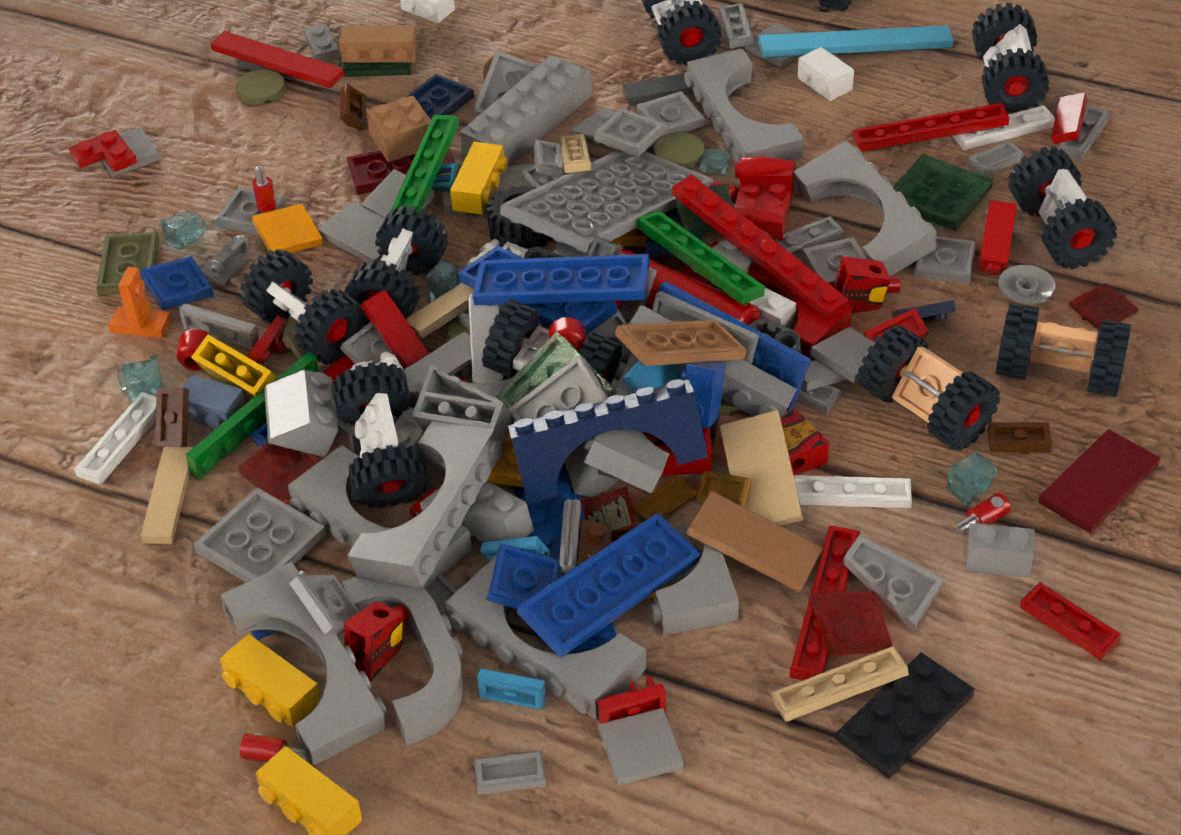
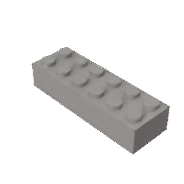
M549 56L460 131L462 156H467L473 141L503 145L504 156L508 158L507 166H512L534 146L535 140L543 139L592 96L591 71L558 57Z

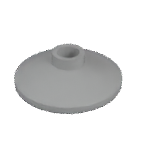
M1012 266L1003 271L999 277L998 285L1002 294L1020 304L1033 305L1045 302L1052 297L1055 291L1053 277L1044 269L1036 266Z

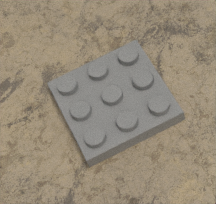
M257 487L193 545L197 554L247 583L291 561L295 565L326 535V529L324 525Z

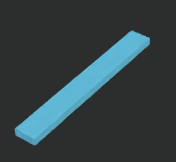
M946 25L759 35L758 43L762 57L806 55L820 47L831 54L953 47L954 40L949 26Z

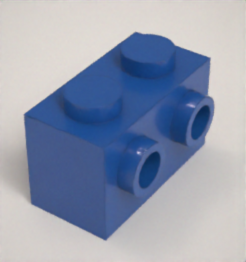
M726 362L688 363L687 366L683 367L681 380L689 379L695 392L701 426L703 428H709L719 418Z

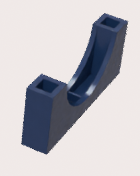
M679 379L672 380L665 386L657 388H641L636 393L626 396H610L605 401L595 404L582 403L576 406L575 409L563 412L558 410L551 411L544 417L536 419H520L513 425L508 426L528 504L557 497L558 475L566 458L584 441L604 432L630 429L654 435L672 450L678 465L708 458L695 392L689 379L684 381Z

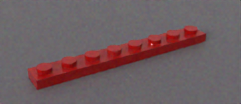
M692 174L672 186L671 194L826 320L831 319L847 308L848 298Z

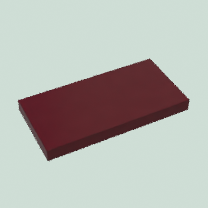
M450 147L442 164L455 163ZM380 150L347 157L348 167L357 195L373 192L394 169L407 175L416 154L391 162L386 160ZM438 172L437 175H440V174H442V173H451V172Z
M1108 429L1039 496L1038 503L1091 534L1159 465L1160 457Z

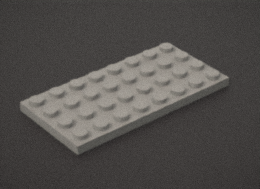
M617 150L591 162V170L568 173L501 204L500 215L509 218L513 223L525 225L536 233L550 236L556 242L568 244L579 252L588 253L595 235L612 241L637 228V218L656 211L664 214L683 204L671 194L672 186L691 174L707 187L713 184L714 179L645 151L639 157Z

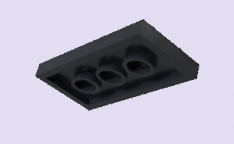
M922 652L907 665L909 675L889 682L836 733V740L889 779L974 696L975 688Z

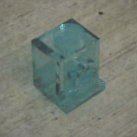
M187 210L161 220L166 245L178 250L184 249V244L194 243L197 241V238L206 235L205 220L198 213Z
M440 260L426 276L429 301L433 302L461 284L458 272H460L459 266Z
M152 355L151 360L122 364L123 372L118 373L120 389H126L129 400L136 399L141 392L156 396L157 388H163L162 373L157 355Z
M975 452L949 467L946 488L963 504L969 506L972 504V498L975 495L983 494L989 489L992 483L991 479L996 476V468L992 462L986 460L978 452Z

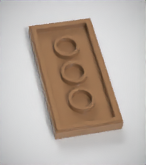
M716 320L619 325L615 332L617 338L644 366L741 360L745 358L747 352L745 347Z
M713 491L709 493L686 533L694 539L798 592H801L823 547Z

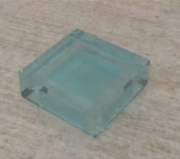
M704 149L701 172L726 174L730 160V151Z

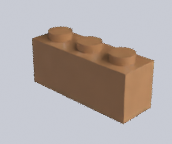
M343 25L339 40L342 63L415 62L417 50L415 25Z

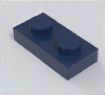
M954 300L895 310L892 311V315L895 318L916 308L920 317L930 316V321L947 319V313L954 312L956 309Z

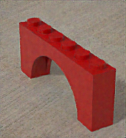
M714 241L709 247L713 248L719 242ZM753 262L750 266L748 275L764 285L765 288L797 303L796 324L793 331L798 333L800 337L801 354L810 358L811 362L816 360L810 356L811 347L848 327L851 328V306L848 305L840 313L826 320L756 262ZM689 265L680 271L684 275L721 290L708 279L694 272L693 268Z

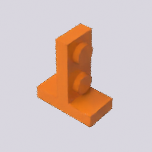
M127 267L118 284L124 306H118L108 324L110 332L163 338L172 321L170 311L150 309V302L147 301L145 295V282L141 279L139 268Z

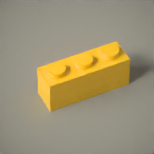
M473 141L450 189L452 211L483 215L488 201L493 196L494 189L499 187L502 172H505L507 169L508 158L504 156L503 145Z
M210 335L205 337L191 357L204 371L228 385L242 388L244 394L251 399L260 393L267 384L272 383L277 378L269 369Z
M250 634L245 636L220 658L223 669L222 677L231 688L235 689L238 687L254 705L261 704L277 722L284 721L293 729L296 727L295 724L305 719L321 700L318 684Z
M287 746L282 748L256 772L260 796L269 804L273 802L277 804L291 822H300L306 827L309 835H348L362 821L359 801Z

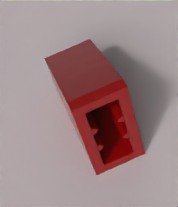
M989 201L979 271H984L988 275H999L1007 269L1017 203Z

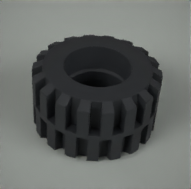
M520 185V187L511 186L508 187L509 189L498 191L499 194H494L487 204L489 236L491 240L497 239L501 243V247L507 242L526 249L544 247L548 244V241L553 239L543 233H536L525 225L513 223L509 218L500 215L501 204L536 189V187H526L525 185Z

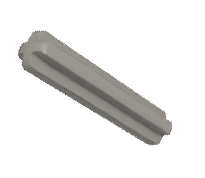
M567 499L564 502L559 571L562 574H567L577 567L581 502L578 499Z

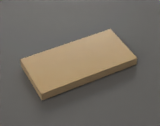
M776 410L720 425L730 475L750 478L752 481L747 504L744 508L780 526L804 520L779 411Z

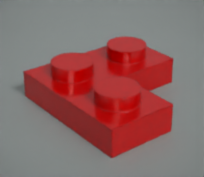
M116 130L104 132L100 136L87 141H81L69 147L70 155L80 169L101 160H105L113 172L137 164L136 155Z

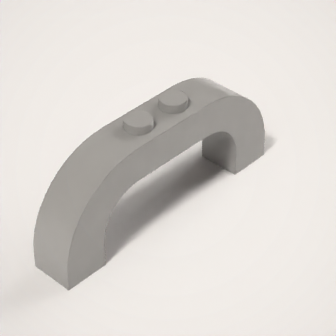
M359 577L342 581L344 590L359 611H362L374 602H382L391 608L401 605L408 611L410 618L407 623L414 630L433 675L428 684L418 692L392 701L395 720L406 746L431 737L451 721L458 711L463 697V677L459 657L462 656V650L457 637L451 638L449 634L451 626L446 613L440 614L432 596L421 587Z

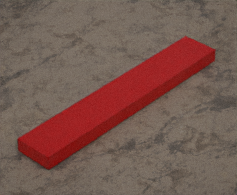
M223 31L210 43L211 49L215 52L327 88H332L344 76V70L341 67L227 31Z
M998 103L852 130V137L855 146L861 152L1008 126L1009 116L1004 104Z
M829 525L791 664L789 678L806 680L822 674L826 670L851 573L843 564L845 555L860 535V531Z

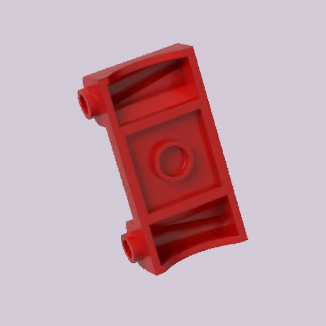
M755 156L742 157L740 162L735 164V177L740 178V187L736 204L731 203L730 205L758 228L778 241L784 240L796 181L793 173L795 171V161Z

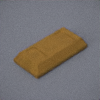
M704 471L696 500L705 502L709 493L713 491L742 507H746L752 481L746 477Z
M676 476L633 505L632 509L644 520L649 519L656 513L666 518L692 500L698 492Z

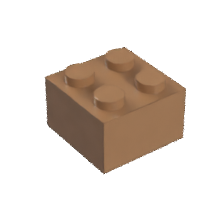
M414 96L403 97L397 101L381 104L366 110L369 134L388 162L417 153L431 120Z

